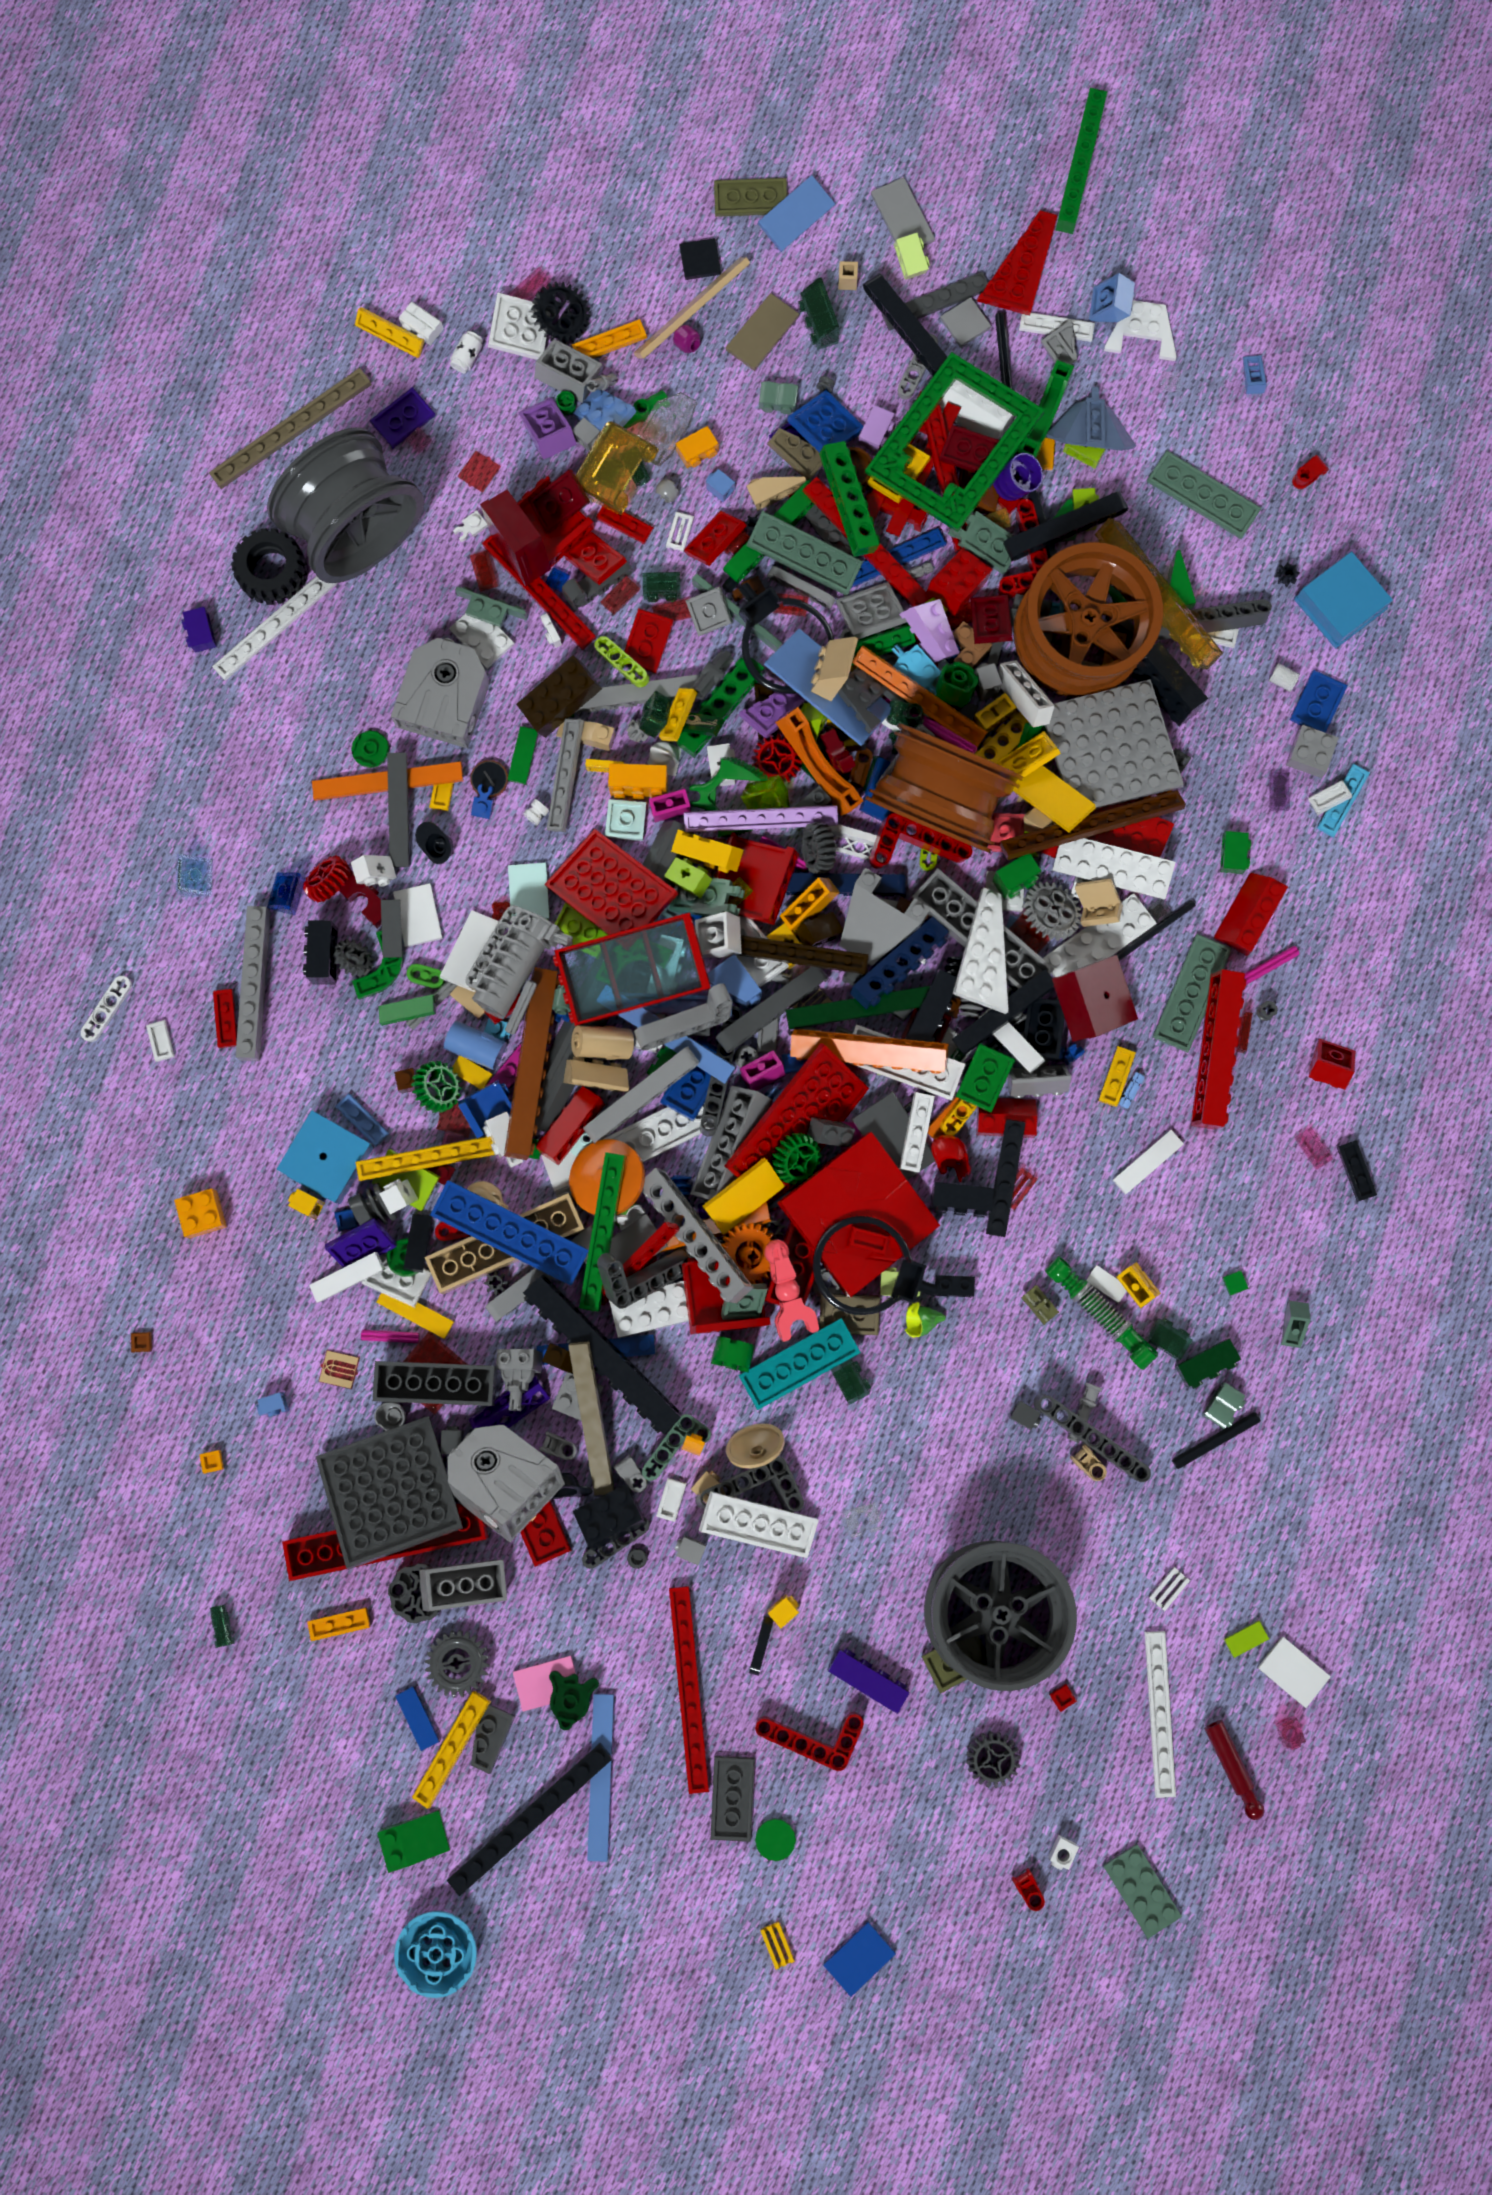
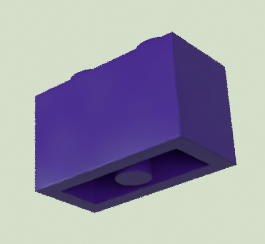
M200 607L183 612L184 619L181 621L184 630H187L188 633L186 637L188 647L192 648L195 653L217 647L210 616L206 608Z

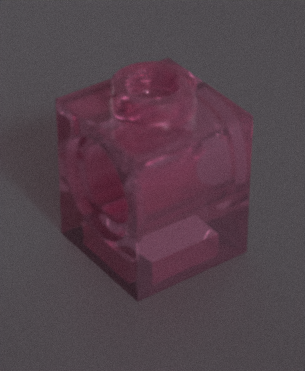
M1290 1716L1274 1722L1282 1745L1285 1748L1294 1750L1302 1746L1301 1743L1306 1742L1296 1717ZM1294 1729V1737L1287 1739V1731Z

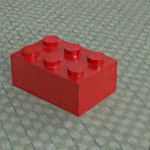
M963 547L931 580L925 594L930 598L940 599L942 605L948 609L947 611L955 616L970 601V598L985 585L993 569Z

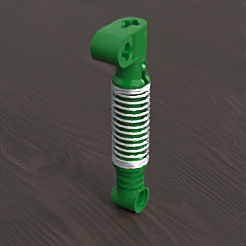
M1057 1256L1045 1269L1047 1275L1056 1283L1061 1282V1286H1065L1064 1289L1069 1290V1297L1074 1302L1078 1301L1077 1305H1081L1080 1308H1084L1083 1311H1087V1315L1091 1314L1090 1318H1093V1321L1097 1320L1096 1324H1100L1103 1330H1107L1106 1334L1110 1333L1109 1337H1112L1115 1342H1120L1130 1352L1131 1360L1140 1369L1145 1370L1158 1357V1352L1133 1329V1325L1129 1320L1125 1321L1126 1317L1122 1318V1314H1118L1119 1311H1114L1116 1308H1111L1113 1305H1108L1109 1301L1105 1302L1106 1298L1102 1299L1103 1295L1099 1296L1100 1292L1096 1293V1289L1092 1292L1090 1291L1093 1286L1090 1287L1091 1283L1087 1280L1078 1279L1079 1276H1075L1076 1273L1071 1272V1266L1063 1258Z

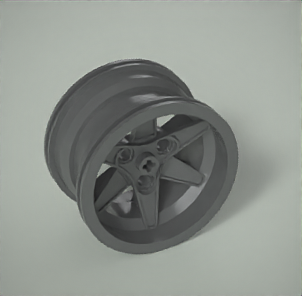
M358 427L330 434L301 453L278 478L267 502L268 516L277 528L308 543L307 555L310 568L321 581L326 583H340L358 577L394 552L415 528L424 508V497L421 491L412 481L387 473L382 445L372 432Z
M981 1541L969 1544L955 1551L937 1568L926 1591L924 1620L931 1644L941 1659L954 1671L981 1687L997 1691H1014L1040 1683L1054 1673L1062 1664L1074 1641L1077 1626V1610L1073 1592L1060 1569L1046 1556L1020 1544L1003 1541ZM993 1561L988 1592L960 1579L975 1566ZM1007 1561L1016 1563L1028 1570L1040 1584L1011 1593ZM953 1591L974 1612L949 1628L948 1603ZM984 1596L987 1599V1605L980 1608L977 1601L980 1597ZM1047 1597L1049 1624L1045 1637H1043L1022 1615L1043 1598ZM1019 1599L1022 1602V1607L1020 1610L1015 1611L1012 1604L1015 1600ZM998 1610L1002 1611L1000 1614L1001 1618L996 1617L999 1614ZM1000 1629L1003 1632V1636L1000 1640L996 1641L993 1638V1632ZM985 1634L987 1666L971 1660L960 1650L955 1642ZM1009 1636L1036 1648L1025 1660L1014 1665L1001 1667Z

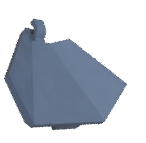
M1093 386L1089 397H1086L1085 401L1075 403L1050 429L1046 436L1065 444L1119 451L1136 447V444L1112 409L1105 404V399H1099V387Z

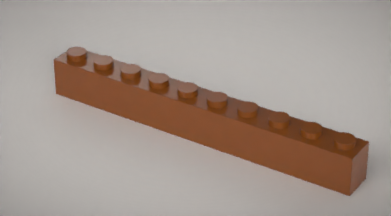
M535 967L532 972L531 981L537 983V987L526 1009L504 1150L505 1157L527 1160L534 1152L535 1144L532 1143V1137L536 1136L537 1133L535 1117H539L540 1106H537L538 1099H541L543 1094V1088L540 1087L541 1080L544 1081L546 1069H543L544 1062H547L549 1051H546V1045L550 1044L552 1034L549 1032V1025L552 1026L554 1021V1014H551L554 992L559 985L558 971Z

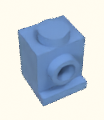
M284 1392L257 1400L258 1405L256 1407L259 1416L268 1414L269 1417L280 1414L279 1410L282 1412L289 1411Z

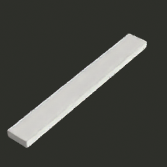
M316 576L212 666L214 670L226 681L338 583H326Z
M1165 1631L1144 1632L1155 1798L1176 1797Z

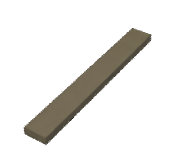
M589 1341L570 1343L568 1347L594 1495H605L615 1490L590 1343Z

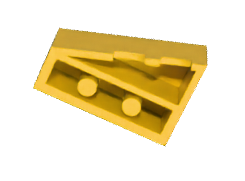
M677 830L671 852L689 857L692 863L700 865L702 861L704 862L703 866L712 869L718 866V870L729 873V870L737 872L744 851L743 849L695 834L693 835L682 830Z

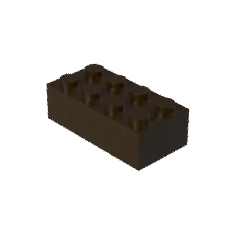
M572 655L516 705L536 732L546 738L565 721V718L568 719L602 688L585 665Z

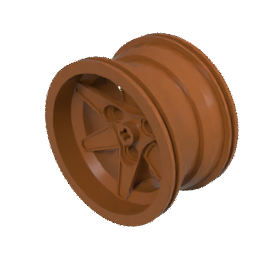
M1100 542L1076 544L1059 551L1040 568L1018 606L1014 619L1013 636L1021 663L1039 684L1060 695L1078 698L1116 688L1129 677L1138 663L1152 649L1158 638L1163 620V602L1160 589L1152 573L1142 561L1120 547ZM1091 576L1095 579L1084 596L1068 578ZM1112 585L1117 589L1127 602L1105 604L1109 586ZM1051 589L1062 600L1064 613L1040 618L1043 598ZM1070 604H1076L1078 610H1073ZM1102 615L1108 616L1109 622L1104 621ZM1134 619L1133 638L1127 649L1110 627L1125 620ZM1043 633L1070 634L1069 658L1067 659L1058 653L1050 645ZM1077 636H1082L1085 642H1079ZM1092 643L1106 651L1113 660V662L1101 666L1081 665Z
M898 723L897 727L901 730L900 732L894 731V735L898 736L894 746L899 753V757L891 775L886 774L880 779L875 790L869 789V792L873 793L872 797L866 796V800L956 840L991 853L992 850L987 847L989 844H995V842L991 841L994 832V820L991 819L999 799L1010 796L1014 787H1020L1016 783L1017 780L1023 781L1024 777L969 751Z

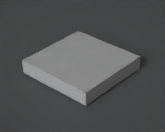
M972 298L967 299L940 316V320L960 348L991 329L990 323Z
M721 587L685 600L698 636L733 623Z

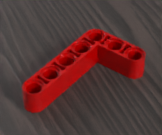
M1029 499L1020 500L1015 513L1020 533L1028 530L1025 526L1036 527L1039 525L1033 502ZM1025 508L1029 512L1024 513L1020 509ZM1046 548L1027 556L1029 572L1007 576L1000 580L998 587L999 596L1008 595L1009 599L1015 597L1016 594H1026L1036 574L1044 563L1048 561ZM1040 560L1043 564L1038 565L1034 561ZM1025 581L1029 584V586H1023L1021 585V582ZM1003 586H1009L1011 590L1006 591L1003 589Z
M892 813L883 820L869 862L875 869H880L888 864L898 839L956 863H962L970 858L973 850L970 845L899 814ZM889 820L895 822V828L890 826ZM907 827L912 829L913 835L907 832ZM924 834L929 836L930 842L924 839ZM883 837L889 840V845L883 842ZM941 842L946 843L947 849L942 847ZM959 849L963 850L964 857L959 854ZM877 854L883 857V863L877 860Z
M850 1712L843 1722L834 1746L765 1716L760 1717L756 1721L755 1730L762 1738L835 1771H842L850 1760L864 1723L859 1713ZM852 1717H857L860 1720L857 1727L849 1725V1720ZM767 1722L770 1728L768 1731L763 1732L759 1729V1724ZM780 1730H785L789 1735L787 1739L780 1740L777 1737V1733ZM844 1736L852 1739L849 1746H843L840 1743ZM798 1739H805L807 1745L804 1748H798L795 1745ZM817 1747H823L825 1754L818 1757L814 1754V1750ZM835 1756H842L844 1762L841 1765H835L832 1762Z

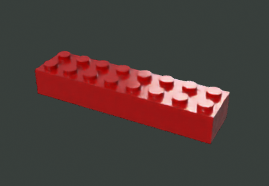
M1222 969L1210 975L1190 1126L1214 1130L1225 1127V1124L1228 1122L1227 1105L1231 1102L1229 1090L1234 1080L1232 1068L1236 1064V1055L1234 1053L1239 1042L1237 1030L1241 1025V1017L1239 1015L1240 1009L1243 1008L1244 1004L1242 992L1246 987L1245 973Z

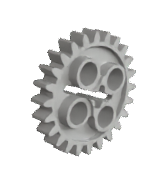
M1048 881L1044 884L1040 882L1037 886L1034 885L1025 894L1026 897L1023 899L1025 903L1022 905V908L1026 909L1023 915L1028 916L1026 922H1032L1030 928L1036 927V934L1041 931L1042 937L1044 938L1048 935L1049 940H1052L1054 937L1057 941L1061 938L1065 940L1068 936L1071 937L1081 924L1079 919L1082 917V914L1078 913L1081 908L1076 907L1078 901H1073L1074 894L1068 895V889L1063 891L1062 885L1057 888L1055 882L1049 885Z

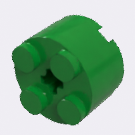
M954 662L952 665L946 664L942 668L936 684V696L957 708L964 707L972 699L978 683V676L973 673L974 669L962 662Z
M717 1336L710 1364L749 1373L755 1346L746 1342Z

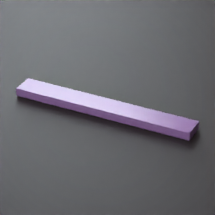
M837 805L684 812L685 832L806 827L807 824L814 822H824L828 826L838 825Z

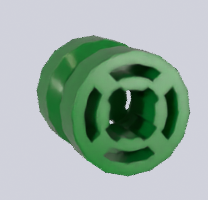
M569 391L560 392L556 398L558 408L564 416L572 415L576 410L574 395Z

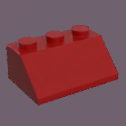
M998 1098L991 1113L977 1107L976 1135L1003 1136L1005 1120L1012 1119L1026 1122L1023 1138H1035L1037 1136L1036 1100Z

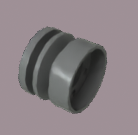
M379 1183L373 1185L376 1194L370 1188L366 1189L367 1199L361 1193L348 1198L349 1206L359 1225L373 1218L376 1220L380 1219L387 1225L388 1219L386 1215H388L391 1221L397 1219L396 1213L390 1214L379 1194L384 1190Z

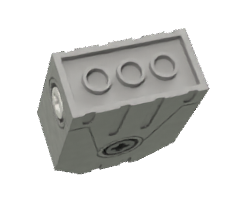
M436 638L413 650L391 714V718L397 728L468 749L490 685L487 673L474 648L466 643H454L449 638Z
M505 1425L475 1428L465 1436L464 1440L457 1447L452 1449L448 1456V1484L456 1501L510 1543L526 1527L531 1519L540 1512L545 1504L553 1498L558 1490L565 1485L558 1465Z

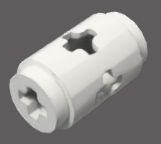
M467 331L466 334H463L450 358V366L463 374L469 371L482 348V338L472 331ZM469 349L473 350L472 353H471V356H472L471 358H470V352H468Z

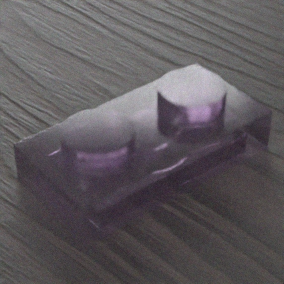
M1270 772L1269 811H1289V773Z

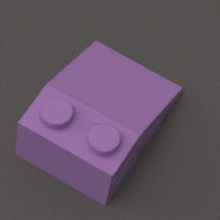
M552 397L519 412L543 460L577 445L571 426Z

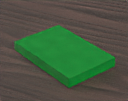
M979 1043L955 1097L991 1113L1015 1059Z

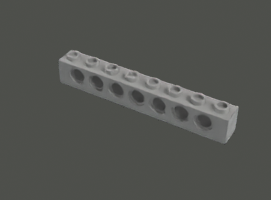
M654 1168L645 1177L643 1194L653 1201V1207L659 1213H662L665 1217V1222L675 1223L679 1226L680 1230L675 1236L687 1246L686 1251L696 1258L698 1267L708 1274L710 1283L720 1290L722 1299L726 1302L738 1303L754 1287L665 1170ZM674 1203V1208L671 1211V1205ZM685 1218V1223L682 1226V1219ZM696 1232V1238L693 1240V1234ZM705 1247H707L706 1255H704ZM718 1262L719 1267L715 1270V1264ZM728 1277H730L729 1285L726 1284Z

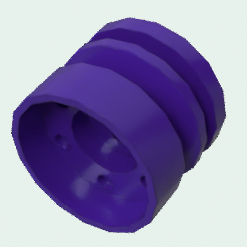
M1020 453L1009 460L993 483V486L1001 498L1007 501H1016L1039 488L1043 479L1042 467L1034 456L1028 453Z

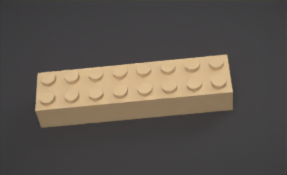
M569 1193L519 1215L566 1239L585 1230ZM472 1236L424 1257L440 1294H446L519 1261Z

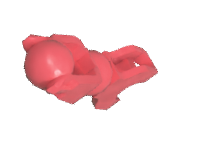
M777 1239L770 1241L766 1245L765 1257L770 1264L771 1278L776 1284L775 1294L780 1300V1310L774 1322L779 1338L782 1342H786L791 1339L790 1327L794 1321L803 1320L807 1330L811 1333L818 1332L819 1325L815 1311L805 1306L802 1298L798 1297L800 1287L794 1280L796 1279V1273L788 1257L789 1248L784 1241Z

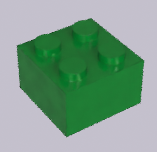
M1027 854L996 871L992 882L1004 900L1009 897L1013 899L1020 894L1022 889L1026 888L1028 890L1037 884L1036 881L1039 879L1041 869L1032 855Z

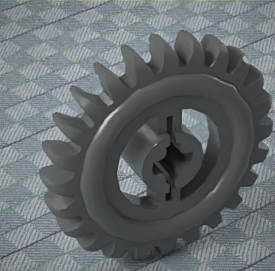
M451 1630L450 1637L443 1633V1640L436 1638L437 1646L430 1645L433 1652H427V1655L431 1658L425 1660V1663L430 1664L425 1671L431 1672L427 1677L428 1680L434 1679L431 1686L439 1685L437 1692H441L444 1689L445 1696H448L451 1691L453 1698H456L457 1692H459L461 1697H464L465 1690L468 1694H472L471 1687L478 1690L477 1682L485 1683L481 1676L489 1675L484 1671V1668L490 1667V1664L484 1661L489 1659L490 1656L483 1655L488 1648H480L483 1641L476 1642L477 1635L470 1638L469 1631L463 1636V1631L459 1630L456 1636L455 1632ZM453 1649H463L470 1655V1657L466 1658L463 1655L454 1654L447 1662L443 1663L446 1654ZM457 1659L459 1661L465 1662L459 1665V1668L451 1666L454 1665V1663H457ZM468 1665H471L469 1672L459 1679L449 1677L444 1671L449 1669L454 1673H463L467 1670Z

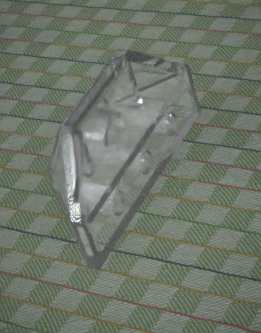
M680 392L656 402L638 432L639 444L644 459L659 467L672 456L676 449L675 443L683 438L691 424L697 404L696 400Z

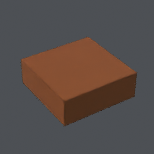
M152 1332L131 1333V1353L152 1352Z

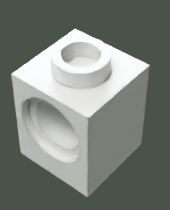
M1058 1835L1048 1856L1049 1860L1052 1861L1051 1865L1060 1870L1063 1867L1069 1870L1079 1846ZM1061 1849L1067 1850V1856L1063 1859L1057 1856Z

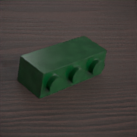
M1229 1338L1176 1365L1175 1368L1186 1387L1192 1386L1194 1389L1203 1384L1202 1380L1208 1377L1211 1380L1221 1375L1219 1371L1225 1368L1228 1371L1238 1366L1236 1362L1240 1361L1241 1358Z

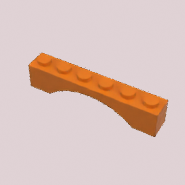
M799 707L789 711L775 722L816 782L832 799V805H837V812L840 816L851 812L863 802L854 786L841 777L823 756L814 740L810 724Z

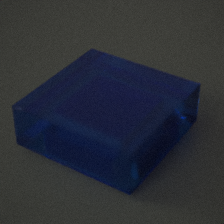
M553 567L545 583L549 587L562 592V586L569 580L570 575Z

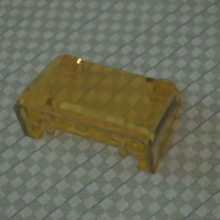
M612 421L607 422L578 470L576 477L590 501L622 515L628 506V496L624 493L627 485L641 461L650 463L655 459L659 449Z

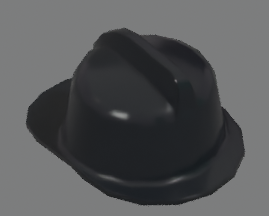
M423 822L418 826L415 837L422 851L435 864L446 862L453 854L452 839L444 834L435 823Z
M561 1473L565 1485L558 1490L552 1499L588 1496L592 1494L593 1490L586 1486H580L573 1474Z

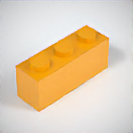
M818 877L780 917L790 930L796 931L801 926L800 923L807 918L812 920L840 892L829 878Z

